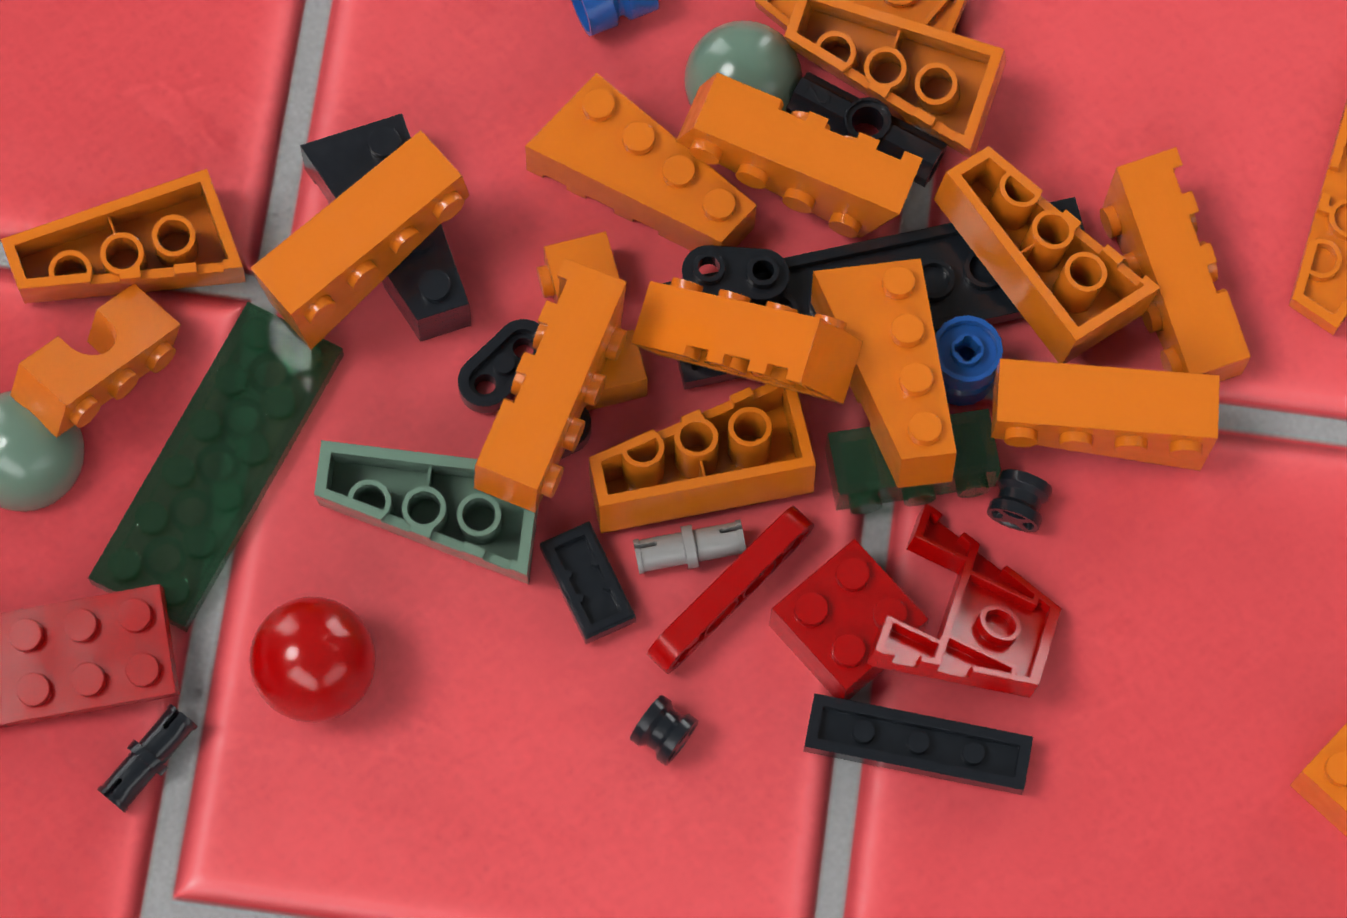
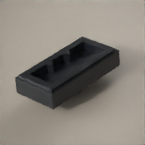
M590 521L540 543V550L585 644L636 622V616Z

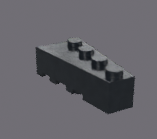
M401 113L302 144L300 148L306 172L314 184L318 185L330 204L411 137ZM440 224L382 281L384 288L420 342L471 326L469 302L442 225Z

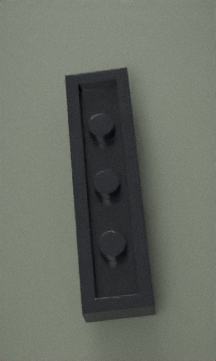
M815 693L803 752L1022 795L1026 782L1033 737Z

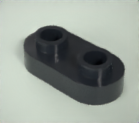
M705 245L692 250L686 256L682 265V279L703 286L702 292L718 296L719 289L728 290L749 297L751 299L750 303L766 306L767 301L779 302L788 289L790 276L788 265L782 256L768 249ZM711 264L717 267L719 272L714 276L707 277L701 274L699 269L703 265ZM758 268H766L772 273V277L768 280H759L753 275V272Z
M519 319L508 323L463 365L458 375V389L463 403L468 408L479 413H492L500 409L504 398L511 400L515 396L511 394V386L521 358L514 354V350L521 345H528L532 348L539 323L528 319ZM482 381H490L495 385L494 391L490 394H481L475 388Z

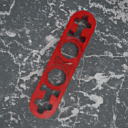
M791 506L784 511L663 631L651 645L647 655L667 674L675 670L798 548L812 531L814 523L795 506Z

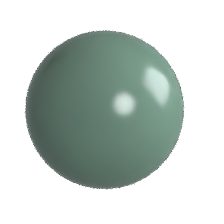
M740 20L715 27L698 41L686 64L684 84L687 99L691 106L699 87L718 72L782 99L784 103L782 110L786 112V107L790 102L793 91L802 78V71L795 50L787 43L782 34L768 25Z
M11 391L0 393V508L20 512L42 509L61 499L75 484L84 461L83 435L80 428L74 425L56 438L34 414L10 396Z

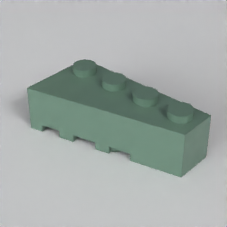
M321 440L314 491L319 505L529 585L538 508L534 513L474 489L477 459Z

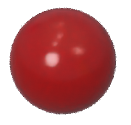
M323 597L298 598L274 609L258 627L252 640L249 658L250 672L254 685L264 701L285 717L296 721L313 723L335 719L351 710L366 694L373 679L376 662L373 639L360 617L342 603Z

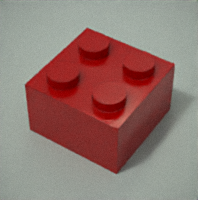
M854 538L772 607L769 626L833 697L849 700L884 670L883 668L868 664L867 661L878 629L887 615L922 632H925L929 619Z

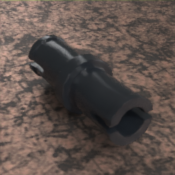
M169 704L167 710L139 743L136 740L130 743L127 747L130 751L128 756L97 790L125 813L128 810L127 807L157 773L159 776L164 774L168 769L165 765L166 761L198 726L185 714L179 712L175 706Z

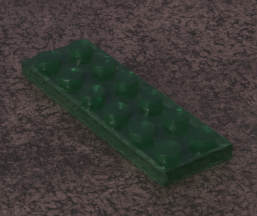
M247 302L89 575L90 583L108 593L157 584L162 585L165 590L169 623L187 632L343 358V348L322 339L310 350L284 319Z

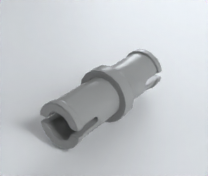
M741 519L735 520L732 523L692 530V525L681 526V532L633 540L639 574L688 564V569L698 568L701 561L738 555L746 550Z

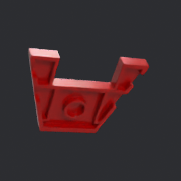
M925 504L916 519L906 550L957 574L937 638L887 615L878 629L867 663L878 668L1030 698L1039 686L1062 608L1007 565L1002 570L998 569L978 553L980 544L965 532L960 537L955 535L939 522L943 514L934 507Z

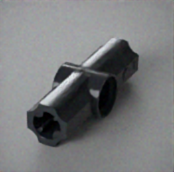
M807 72L801 78L786 107V112L790 114L793 111L808 113L811 111L828 118L830 131L842 136L857 138L859 133L854 129V126L860 123L873 125L879 131L871 136L880 140L876 150L900 160L904 151L923 158L913 181L923 187L932 179L947 149L946 143L892 116L888 107L880 100L871 97L858 98L810 72Z

